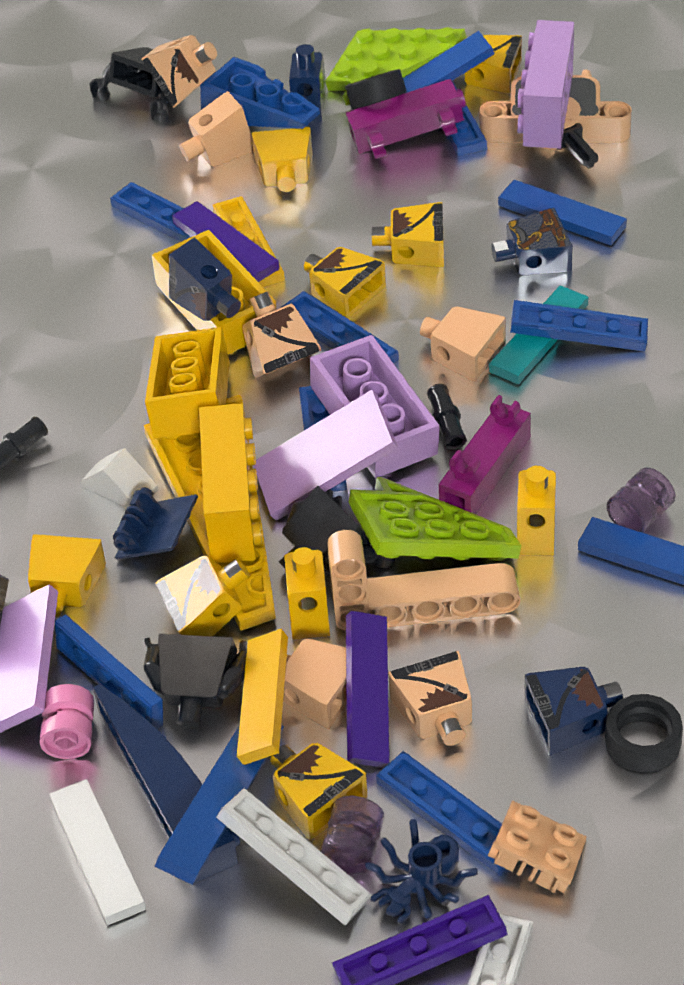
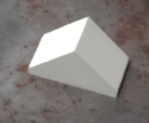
M126 448L101 459L80 481L81 487L126 508L130 506L129 504L134 492L140 490V488H149L152 490L153 495L158 491V485Z

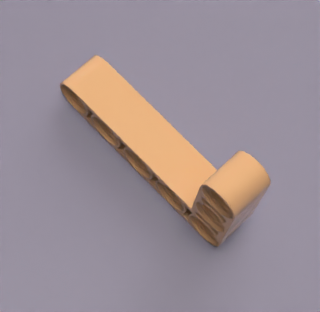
M341 530L332 534L328 539L327 546L336 625L341 630L346 631V615L350 611L386 616L387 627L505 614L512 612L520 605L521 600L515 572L508 564L496 563L367 578L361 536L352 530Z

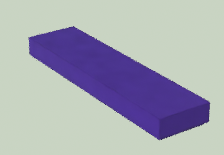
M196 201L172 215L173 224L190 237L210 230L258 282L279 270V260L200 202Z
M350 611L346 615L347 761L354 764L381 768L389 764L387 617Z
M486 895L334 961L332 965L341 985H395L507 936L508 933L490 896Z

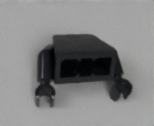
M141 47L111 53V62L102 72L103 77L94 79L89 84L93 98L98 95L101 102L106 101L110 97L107 85L111 82L153 98L159 97L160 99L150 103L151 119L153 120L158 113H161L162 123L169 119L167 108L169 101L141 59L153 49Z
M317 486L306 499L297 501L292 505L286 525L282 528V534L293 546L288 553L302 547L322 551L324 576L330 574L328 539L332 534L341 530H352L361 536L365 564L374 563L380 568H390L394 565L395 558H386L376 554L362 528L342 509V496L338 495L333 498V491L331 489L324 492ZM283 557L279 563L285 569V559Z
M159 634L158 644H152L150 637L144 639L147 651L143 670L154 691L162 694L167 704L179 706L177 724L181 726L199 727L201 724L202 707H221L224 698L232 696L244 680L247 655L246 640L240 641L239 653L237 654V647L233 639L229 637Z

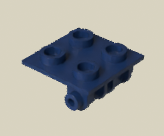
M142 487L140 490L135 491L129 504L130 506L126 508L125 514L122 516L121 522L113 534L114 546L118 549L114 558L119 560L172 551L178 543L187 520L191 516V511L198 499V495H189L157 502L153 497L152 490Z

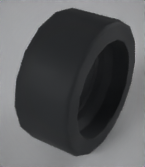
M400 69L385 72L345 86L352 109L369 106L407 92Z
M636 694L619 700L610 709L606 719L605 741L607 751L615 762L629 770L654 772L669 766L678 757L682 744L683 725L681 715L673 704L658 696ZM646 720L663 727L668 736L664 741L655 745L642 746L631 743L623 738L620 734V729L633 721Z

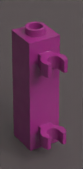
M451 79L385 101L346 112L350 134L358 153L361 154L372 150L374 158L377 159L387 156L384 146L435 129L442 128L445 136L458 133L454 123L464 120L462 108L466 107V102L462 90H456Z
M498 395L490 405V415L463 451L457 450L450 459V469L438 484L439 500L473 514H477L531 438V413L522 410L517 401H514L511 406L502 403L501 395Z

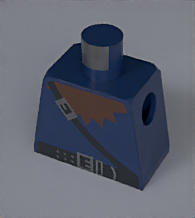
M302 44L292 54L289 74L290 93L297 92L318 107L320 114L311 122H322L326 93L323 54L321 52H314V47L309 44ZM304 90H313L310 95H304Z
M192 238L169 254V298L173 302L203 321L211 320L220 312L227 318H231L239 311L241 302L231 295V272L196 238Z
M584 666L525 674L524 699L549 756L603 734L606 729L607 708L613 707L619 700L623 699V693L617 681L597 686L590 669Z

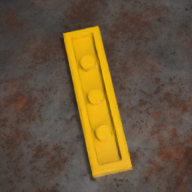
M242 196L212 204L213 213L275 257ZM280 264L279 270L258 282L262 287L285 281L284 271Z
M282 628L248 640L237 758L243 765L279 753L288 636Z

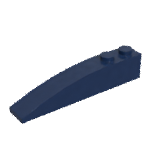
M101 684L94 686L93 690L98 712L169 839L201 788L202 783L182 755L156 727L128 703ZM228 827L195 883L238 864L236 847L240 845V839Z

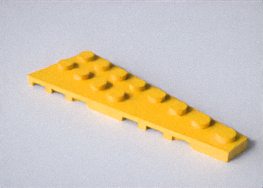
M241 395L226 399V405L243 403ZM150 423L143 425L145 436L175 497L198 495V499L187 522L203 555L210 557L204 518L200 433L185 434L176 439H153ZM251 492L252 496L257 495V492ZM261 517L253 520V523L260 522L262 544L255 545L256 560L241 561L248 570L250 577L234 588L242 603L241 610L234 616L240 631L276 619ZM228 562V563H217V564H218L219 566H221L222 568H224L225 566H227V565H228L229 563H231V562Z

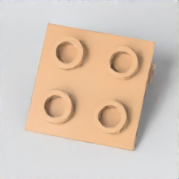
M512 800L497 838L493 842L487 856L495 859L494 864L513 872L518 860H521L522 862L516 875L521 876L526 864H529L533 868L528 881L532 882L539 869L541 872L536 880V884L550 890L552 893H555L556 890L564 893L568 884L570 885L587 837L578 833L567 824H560L540 814L533 807L521 805Z

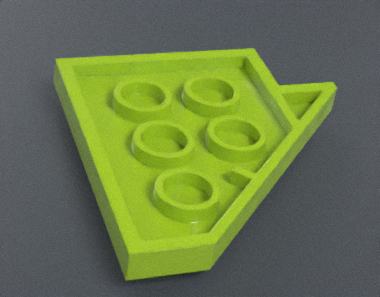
M446 27L442 29L416 28L414 30H398L397 28L388 30H358L325 81L328 91H345L343 99L345 105L350 106L345 89L346 85L396 69L401 70L402 77L404 78L466 39L465 29Z
M383 477L376 478L374 490L350 489L348 503L377 555L386 558L417 556L422 559H433L434 557H452L457 560H468L470 557L487 558L493 561H502L505 558L519 559L522 545L511 529Z

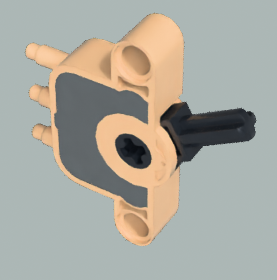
M583 70L581 75H573L561 149L567 148L582 166L592 168L594 163L598 162L599 157L587 143H622L627 141L631 135L632 109L625 102L600 101V83L591 76L589 70ZM522 72L521 76L512 82L511 101H488L480 106L479 128L487 142L523 143V134L517 132L518 116L521 114V108H518L517 103L518 91L521 88ZM544 148L549 150H561L557 148Z

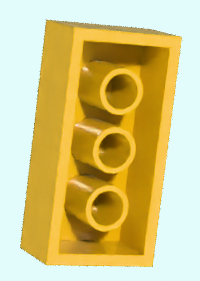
M210 230L152 254L156 285L169 298V254L192 238H196L231 272V295L241 302L239 311L231 318H227L220 312L211 320L203 321L171 299L170 301L196 330L222 327L228 354L247 346L243 333V324L257 318L250 299L267 291ZM271 296V299H272V301H273V303H274V306H275V308H276V310H277L276 301H275L274 298Z
M222 327L155 336L145 397L153 439H176L185 434L200 433L199 407L226 405L230 361Z
M243 403L199 407L203 505L210 558L216 563H228L236 558L240 561L256 560L255 545L262 544L260 522L253 523L254 519H259L260 509L258 495L252 496L251 492H257L258 490L256 469H250V466L256 464L255 443H247V440L253 439L252 418H244Z

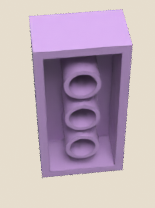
M537 20L535 32L529 33L528 51L525 54V69L522 70L521 88L518 91L517 103L518 108H521V114L518 116L517 132L523 134V146L561 149L573 77L574 22Z
M373 335L310 357V386L330 415L371 390L378 395L398 449L367 467L375 479L438 454L439 424Z

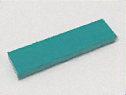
M559 285L543 304L585 310L588 306L589 296ZM516 333L489 363V372L519 385L558 339Z

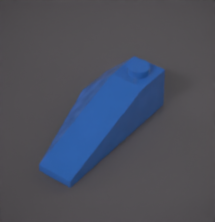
M233 57L200 84L201 110L228 91L242 106L248 126L304 129L320 114L318 107L297 92L289 93L285 90L283 82L278 79L271 80L268 78L266 70L236 57Z

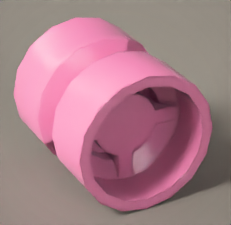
M61 684L46 691L45 707L42 713L43 721L40 730V746L46 754L60 759H75L89 752L92 745V720L94 715V697L89 690L78 685Z

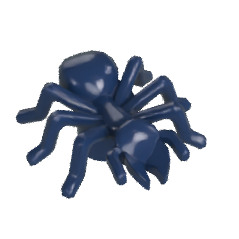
M416 819L409 821L412 848L408 853V864L399 859L394 846L387 838L383 837L380 840L381 845L388 852L392 865L408 874L386 875L379 865L371 862H366L365 868L374 872L383 884L402 882L399 886L381 889L370 897L371 902L379 900V908L391 903L386 908V914L389 916H398L405 909V912L397 919V923L400 925L411 916V894L417 893L421 915L429 919L433 914L431 908L427 905L424 888H427L442 906H447L450 902L456 904L459 902V896L453 893H447L444 896L436 885L440 883L457 888L466 877L478 874L477 868H470L459 871L455 878L445 877L456 871L459 863L458 843L448 835L437 836L429 842L419 843Z

